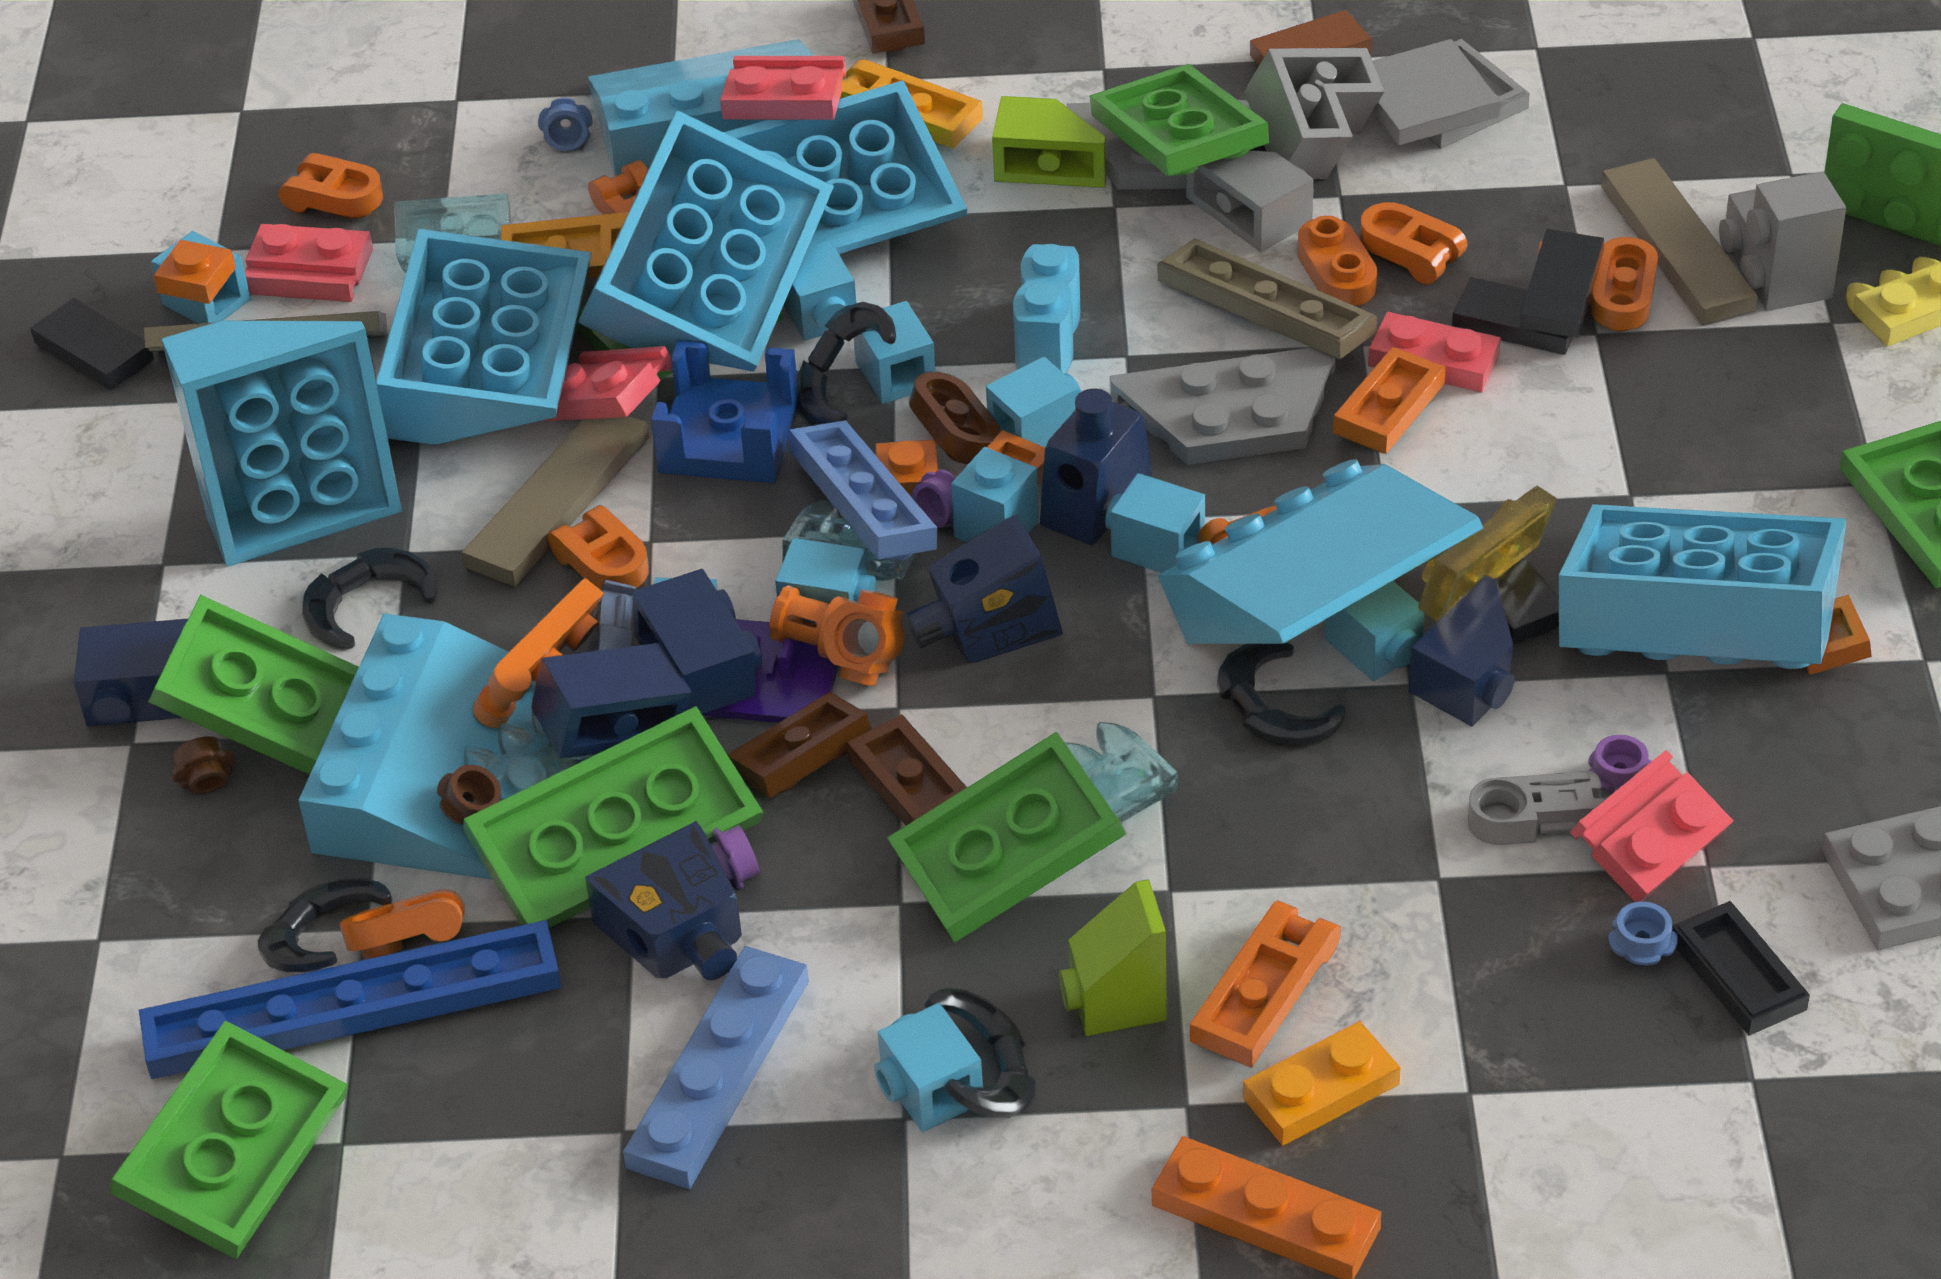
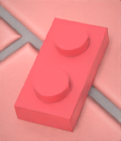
M1387 312L1369 347L1368 366L1376 367L1392 347H1396L1445 366V384L1483 392L1499 357L1501 337L1418 319L1413 316Z

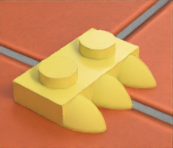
M1919 257L1913 261L1911 274L1896 270H1885L1880 274L1879 286L1877 287L1864 283H1851L1846 291L1847 305L1852 313L1887 347L1941 326V262L1932 258Z

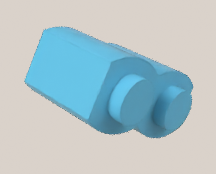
M1033 244L1022 258L1021 287L1018 289L1013 300L1016 367L1018 370L1045 356L1061 372L1066 373L1072 364L1074 356L1073 333L1076 331L1081 318L1079 255L1073 246Z

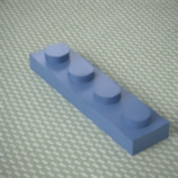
M846 420L789 430L790 453L878 560H905L912 557L914 553L937 549V526Z
M744 946L625 1147L623 1155L626 1169L689 1190L691 1189L809 983L807 964Z

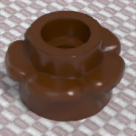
M204 736L192 739L179 746L173 753L172 759L175 768L172 771V778L174 782L179 783L181 788L190 789L195 794L214 792L227 783L228 776L232 772V766L235 764L234 754L225 750L223 742L217 737Z
M461 766L453 774L447 773L438 783L437 794L442 798L440 809L449 820L463 825L465 818L500 802L501 788L499 782L490 771L481 766ZM463 797L469 799L472 803L466 801Z

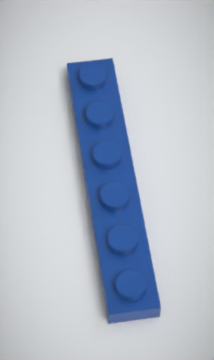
M547 920L139 1009L145 1062L150 1078L156 1079L189 1071L225 1020L281 1050H286L562 988Z

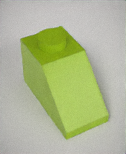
M1001 96L992 135L994 182L1105 188L1106 139L1102 133L1057 99Z
M1149 879L1134 882L1069 939V968L1059 970V982L1065 1008L1067 1011L1078 1009L1085 1036L1167 1021L1166 930Z

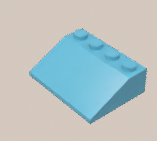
M799 39L588 76L591 95L614 176L621 174L623 166L636 160L642 161L647 169L649 168L676 110L721 132L765 121L723 119L720 99L729 71L734 68V56H814V54Z
M904 81L841 98L834 120H765L723 132L834 186L809 245L830 240L838 254L967 216V207Z
M676 110L578 323L630 348L665 346L670 356L673 355L677 340L704 342L708 348L709 363L754 372L834 186Z
M418 229L376 381L387 438L436 445L555 418L591 262V252Z
M222 320L162 338L206 518L227 567L402 512L366 329L362 321Z
M1353 459L1325 471L1323 477L1326 482L1312 490L1305 486L1281 495L1274 501L1277 509L1263 517L1260 514H1252L1229 524L1225 528L1227 537L1211 545L1210 541H1205L1182 550L1175 556L1178 564L1157 576L1187 644H1283L1483 529L1481 521L1477 515L1386 464L1360 466L1358 460Z
M1593 504L1559 574V647L1578 648V651L1592 656L1607 655L1614 651L1642 652L1643 656L1654 660H1668L1679 655L1704 656L1709 661L1717 664H1736L1744 659L1772 661L1774 665L1786 669H1798L1810 664H1821L1829 639L1846 530V518Z
M383 613L298 800L312 854L492 879L463 831V825L452 822L441 811L440 801L442 798L437 794V786L444 775L447 773L453 774L459 767L464 765H477L490 771L499 782L501 788L500 801L539 783L553 745L531 709L536 682L531 680V684L522 699L516 702V709L507 724L500 728H491L483 725L476 719L473 713L474 702L482 689L488 684V679L496 665L509 651L444 621ZM463 797L466 801L472 803L469 799Z

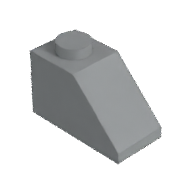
M1249 151L1240 158L1219 159L1201 165L1195 172L1186 175V198L1260 252L1298 232L1303 224L1312 220L1313 178L1303 169L1296 167L1276 152Z

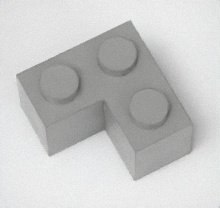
M1367 48L1268 49L1244 91L1250 109L1268 122L1270 143L1264 145L1266 152L1278 153L1296 167L1303 169L1313 179L1328 178L1353 138L1352 134H1359L1385 92Z
M1824 171L1756 184V189L1728 195L1726 219L1721 220L1719 224L1720 242L1727 254L1732 253L1741 268V274L1758 295L1757 297L1766 311L1833 298L1846 206Z

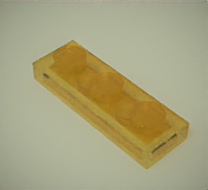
M1536 485L1516 501L1507 499L1496 511L1493 518L1482 525L1483 529L1457 543L1451 549L1445 550L1431 558L1422 574V580L1427 584L1418 609L1439 621L1484 576L1488 575L1493 579L1497 578L1538 547L1557 498Z

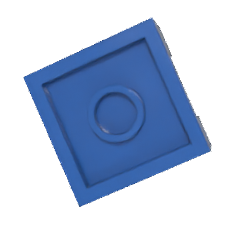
M677 340L672 355V371L676 395L669 414L667 404L657 402L651 418L658 473L776 483L789 440V430L793 427L798 410L795 350L767 348L765 351L767 382L711 378L707 345L700 341Z

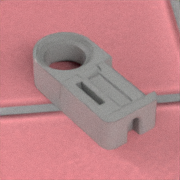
M1583 771L1498 777L1483 780L1474 786L1469 796L1468 827L1478 839L1496 845L1536 842L1537 834L1570 832L1582 818L1604 801V798H1600V778L1595 772ZM1491 803H1503L1512 807L1516 814L1507 819H1493L1485 815L1481 809Z

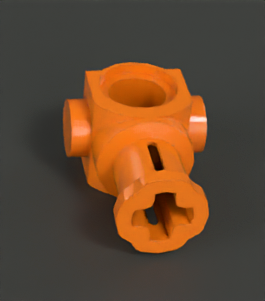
M787 585L782 588L772 608L769 622L770 639L783 643L784 639L789 638L818 646L820 657L829 659L834 665L841 666L840 678L864 685L876 686L879 673H888L890 662L900 655L904 647L905 632L901 623L903 611L895 609L897 598L874 591L861 589L858 602L837 596L829 604L800 596L799 589ZM802 618L815 621L817 624L804 621ZM866 621L871 622L876 627L879 635L878 645L870 655L864 652L858 641L859 630Z

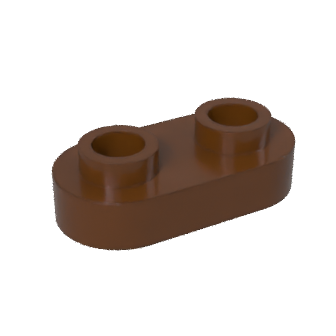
M926 372L916 378L909 399L911 410L950 459L961 464H969L982 448L987 447L1001 432L999 424L971 388L959 378L942 372Z

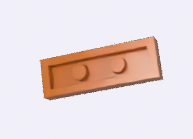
M1185 1136L1180 1138L1151 1188L1152 1206L1339 1279L1355 1278L1381 1229L1382 1211Z

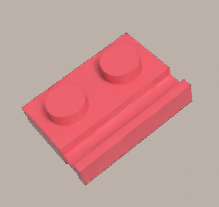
M734 56V68L729 71L720 99L723 119L834 120L843 89L842 79L846 78L844 56Z
M261 224L245 259L247 266L245 275L250 295L352 302L354 298V285H359L373 251L370 231L300 227L286 224Z
M665 346L582 352L578 356L581 365L578 363L567 365L556 417L544 421L627 417L660 383L657 373L659 371L672 370L670 354Z
M1667 750L1582 818L1570 831L1576 840L1582 837L1594 850L1591 856L1634 902L1643 901L1722 834L1733 822V819L1688 772L1682 775L1670 762L1673 756Z

